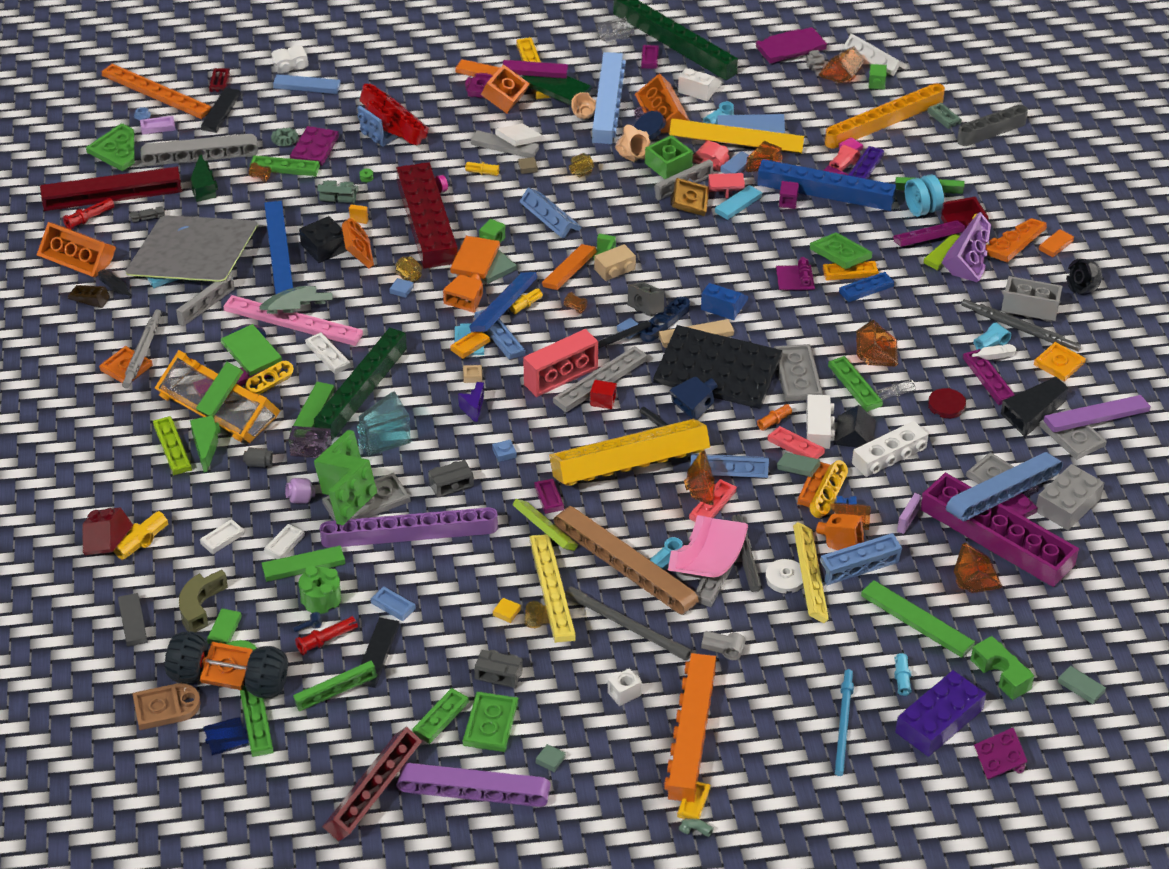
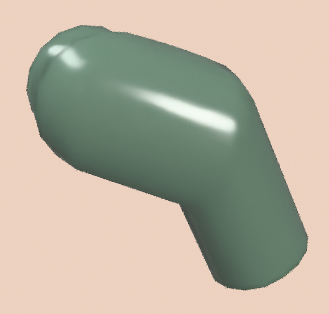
M685 818L679 826V830L685 834H689L691 829H695L707 837H710L714 830L712 826L700 819Z

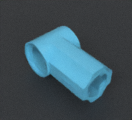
M727 101L720 103L719 109L704 117L703 122L716 124L718 115H734L733 103Z
M993 323L986 333L974 339L973 344L976 350L998 344L1003 346L1011 339V332L1000 324Z
M676 537L668 538L665 541L664 547L650 561L666 570L669 566L671 550L674 551L683 547L682 541Z

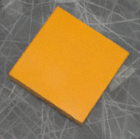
M1054 342L1034 360L1033 365L1065 382L1085 364L1086 358Z

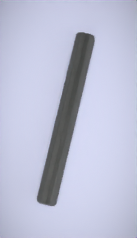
M740 514L732 516L731 521L744 523ZM746 533L740 555L750 591L758 592L761 589V584Z

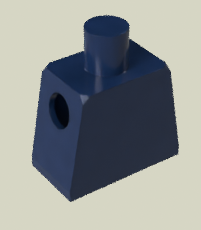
M693 377L670 389L671 400L688 417L697 420L714 403L712 391L717 388V384L712 378L703 383L699 378Z

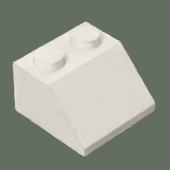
M685 68L679 75L678 92L708 101L720 87L721 81L706 73Z

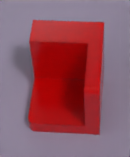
M594 380L590 391V405L612 409L616 399L617 383Z

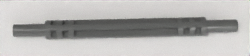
M966 299L962 301L961 306L974 310L977 314L1045 341L1057 342L1075 351H1079L1081 348L1080 344L1065 339L1063 335L1028 323L989 306L978 305Z

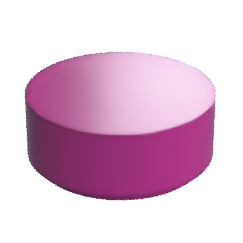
M444 175L436 176L435 180L439 192H446L448 190L446 177Z

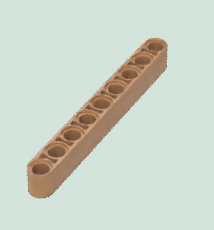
M569 506L554 517L555 525L566 535L677 613L683 615L698 603V596L692 589L574 507Z

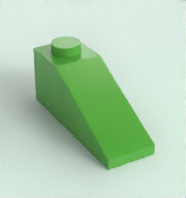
M213 415L190 420L192 435L203 472H208L219 442L218 434L221 433L219 423H215Z

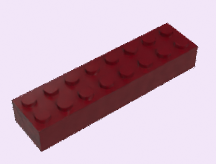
M430 162L396 167L397 185L423 269L452 265L458 253L457 245Z

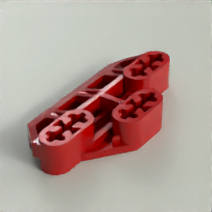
M372 84L363 85L359 101L365 106L366 110L381 119L383 131L402 137L413 145H420L422 139L427 138L430 128L393 97Z

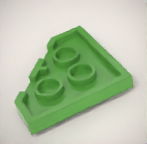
M121 123L88 145L86 152L124 171L135 163L134 129Z

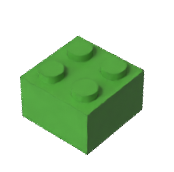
M671 135L645 147V164L661 177L667 179L692 167L693 151Z

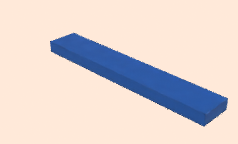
M520 273L469 326L471 332H486L538 278L537 273Z

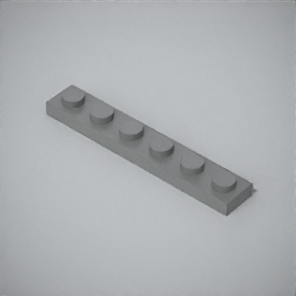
M636 346L632 347L553 397V403L564 412H568L590 398V391L594 380L613 383L646 362L648 355Z

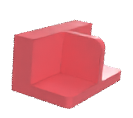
M743 173L709 174V192L724 191L725 198L728 199L729 191H741L745 188Z

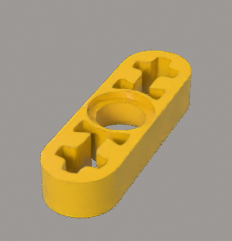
M281 361L249 378L245 384V389L259 395L289 379L294 370L293 365L288 361ZM282 368L288 369L287 373L283 371L278 376V373L281 371ZM271 375L273 376L274 381L267 382L264 379V376ZM251 384H252L253 386L259 384V385L257 386V389H255V388H250Z

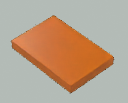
M466 235L450 268V273L470 277L472 274H478L481 279H485L500 247V241Z

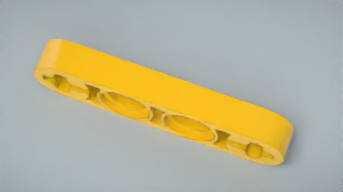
M841 460L835 461L828 467L810 504V512L816 518H822L829 513L848 474V467ZM829 479H831L834 482L835 487L832 486ZM823 492L828 495L829 499L825 498Z

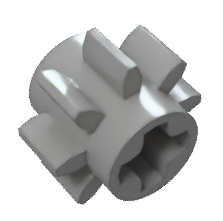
M819 50L811 51L809 55H806V65L811 67L812 71L821 69V66L825 63L823 53L819 54Z

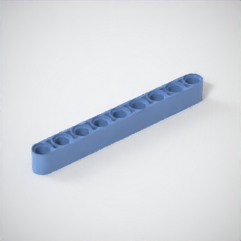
M1044 452L953 496L947 503L946 511L958 519L966 521L1055 477L1061 471L1063 462Z

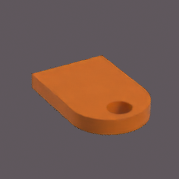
M349 218L342 223L345 248L369 269L374 265L369 238L364 229L355 220Z

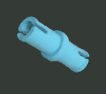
M900 653L894 657L896 666L894 677L897 680L898 694L906 696L911 693V671L908 669V656Z

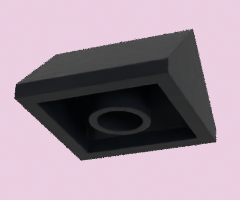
M860 405L838 416L834 445L858 448L873 441L876 420Z

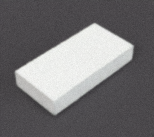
M231 519L202 537L200 544L210 553L214 554L243 536L244 529Z
M287 524L264 548V552L276 559L284 558L305 537V533L303 530Z

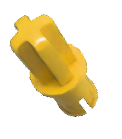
M466 162L465 170L480 173L481 175L498 176L500 167L499 165L485 164V162H482V164Z
M535 289L527 295H521V298L509 307L510 311L513 314H517L526 307H531L533 302L543 296L541 290Z

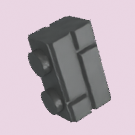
M466 460L455 461L449 465L435 467L428 471L429 484L437 498L474 486L473 472Z
M481 650L474 668L475 679L516 688L522 674L523 662L522 658L514 654L505 655L495 650Z

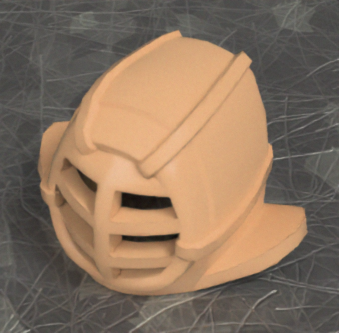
M625 125L623 128L624 134L618 139L615 149L621 157L632 162L640 158L645 160V147L650 144L648 133L637 130L632 125Z

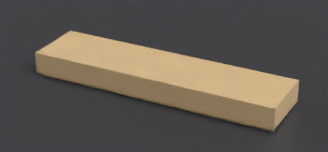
M729 319L687 326L688 328L721 336H734V329ZM675 329L659 331V338L664 348H667Z

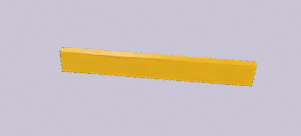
M672 118L669 136L672 135L674 137L801 154L804 136Z

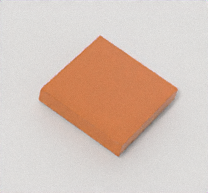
M124 346L99 365L100 371L123 383L126 377L125 372L135 351ZM144 357L139 371L133 380L153 366L152 360Z

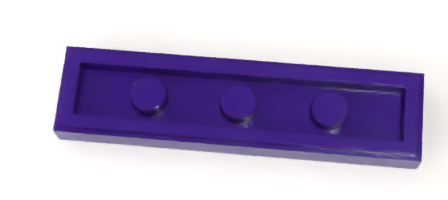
M868 146L848 176L868 179L884 156V150Z

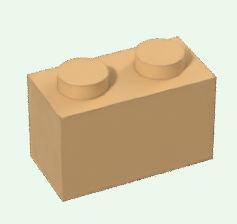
M625 244L594 256V270L605 281L636 269V255Z

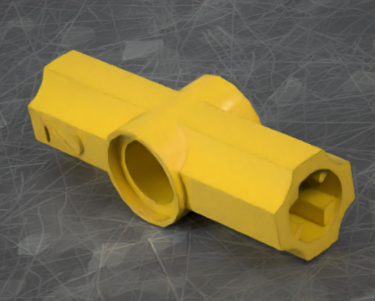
M158 511L143 523H134L133 527L113 552L119 559L123 560L138 548L148 547L152 543L154 536L168 525V520L163 513Z

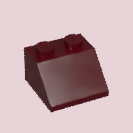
M121 507L103 510L96 509L87 515L88 518L83 523L84 555L113 552L133 527L132 522Z

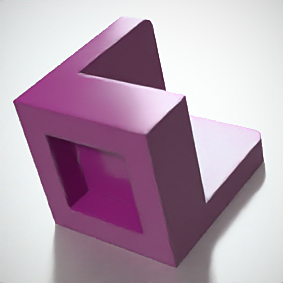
M782 181L779 207L796 209L799 183Z

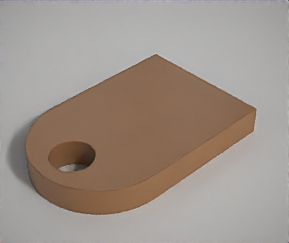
M177 683L132 693L139 730L188 720L200 708L199 693L193 686ZM188 698L194 699L192 702L189 703L184 702Z

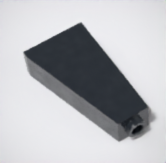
M1054 377L1003 400L1001 415L1025 437L1040 424L1041 420H1044L1045 415L1052 414L1066 401L1068 387L1059 378Z

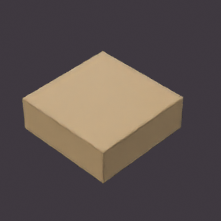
M482 365L463 366L464 383L482 382Z

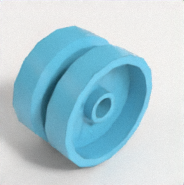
M930 174L921 178L910 179L906 182L904 190L905 199L910 212L914 216L918 217L928 214V212L933 213L942 210L944 193L935 175Z

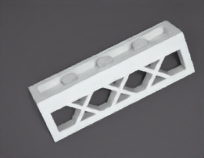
M852 33L844 45L845 49L871 64L887 65L886 72L892 76L895 75L899 66L903 69L907 67L903 62Z

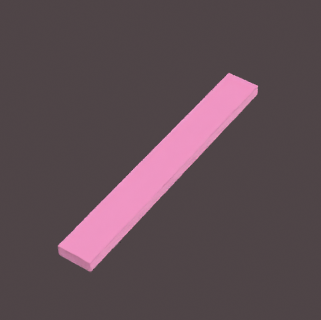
M233 295L223 306L226 312L312 335L322 333L327 339L356 346L363 335V330L297 312L283 313V310H278V313L267 314L266 310H260L259 308L262 303Z

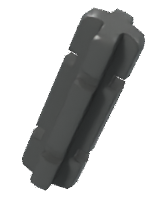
M162 206L156 207V209L140 210L139 213L137 211L130 213L133 223L139 222L140 219L143 221L156 218L155 216H165Z

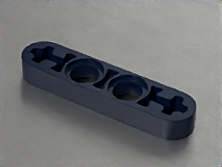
M686 297L675 298L664 308V312L657 313L649 320L651 327L640 331V338L645 342H652L657 339L659 331L667 330L690 310V300ZM668 313H673V314H675V315L669 316V315H667V314H668ZM661 322V323H664V324H663V325H657V324H655V323Z

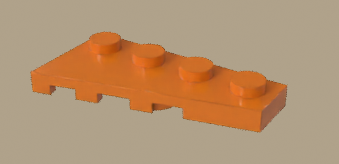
M1031 218L1015 226V230L1002 233V237L989 240V244L985 247L987 255L1004 262H1009L1047 229V223Z

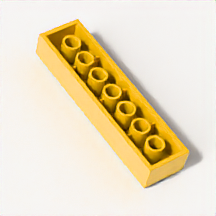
M690 419L549 454L553 477L569 486L583 479L584 481L594 480L595 476L599 475L610 476L619 470L621 472L630 471L635 466L646 467L655 461L659 463L666 462L671 457L682 458L691 452L702 453L705 451L704 449L710 448L707 425L695 419Z

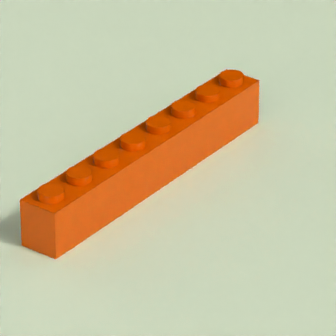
M691 653L690 662L686 661L685 674H687V677H683L682 690L685 691L680 693L679 706H682V709L677 710L676 722L679 723V726L674 727L673 739H676V743L671 744L670 756H673V760L668 761L667 773H670V777L665 778L664 790H668L669 800L682 801L683 798H686L688 802L695 801L696 783L699 777L716 672V656Z

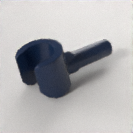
M314 612L310 614V621L293 627L294 631L297 632L307 627L320 628L322 625L320 613Z

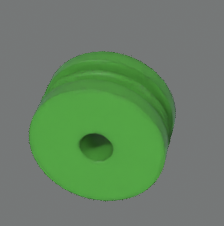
M362 169L360 171V180L362 182H371L373 180V171L371 169Z

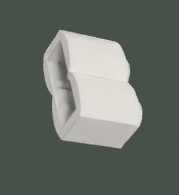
M295 45L288 49H278L271 53L272 62L277 73H286L293 69L300 70L309 66L308 57L301 45Z

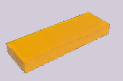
M864 261L848 269H844L836 263L823 264V273L826 281L868 278L879 274L875 261Z

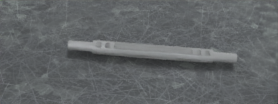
M158 309L154 311L152 318L148 320L127 367L126 377L122 383L124 388H129L132 380L136 377L159 325V318L162 314Z

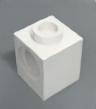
M627 669L608 679V694L620 707L641 696V679L638 675H634L630 669Z

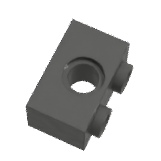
M644 282L629 284L628 306L635 308L636 311L646 313L647 316H655L656 313L664 312V291Z

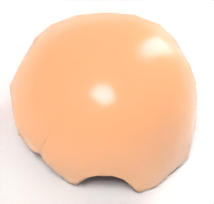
M580 92L573 97L571 107L574 115L580 119H588L595 114L596 101L589 93Z

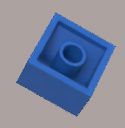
M708 283L701 294V310L734 320L747 302L748 296Z

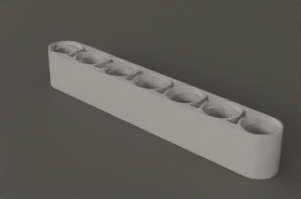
M253 134L144 144L141 147V161L146 166L196 162L199 155L203 156L204 161L253 156L258 152V143L256 136Z

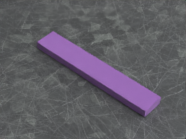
M1141 395L1045 415L1043 421L1054 433L1149 412L1151 406Z

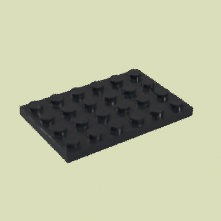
M676 325L653 377V383L675 387L693 377L699 378L703 383L712 378L717 384V388L712 391L714 398L761 409L781 360L783 350Z

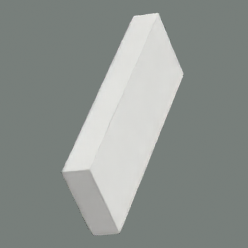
M322 333L305 339L306 345L334 374L351 367L350 361Z

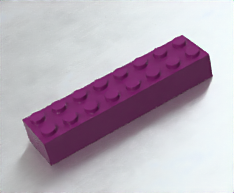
M946 472L922 493L921 511L1052 587L1076 565L1079 552L1078 547L1002 504H998L966 521H962L946 511L947 503L953 496L972 488Z

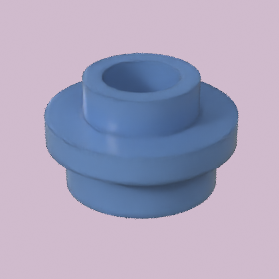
M145 107L137 108L134 114V118L139 121L148 119L151 116L148 108Z

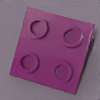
M801 257L798 260V265L776 266L779 290H815L812 267L805 257Z
M1014 727L974 744L988 780L1011 769L1018 774L1025 771V763L1028 761Z

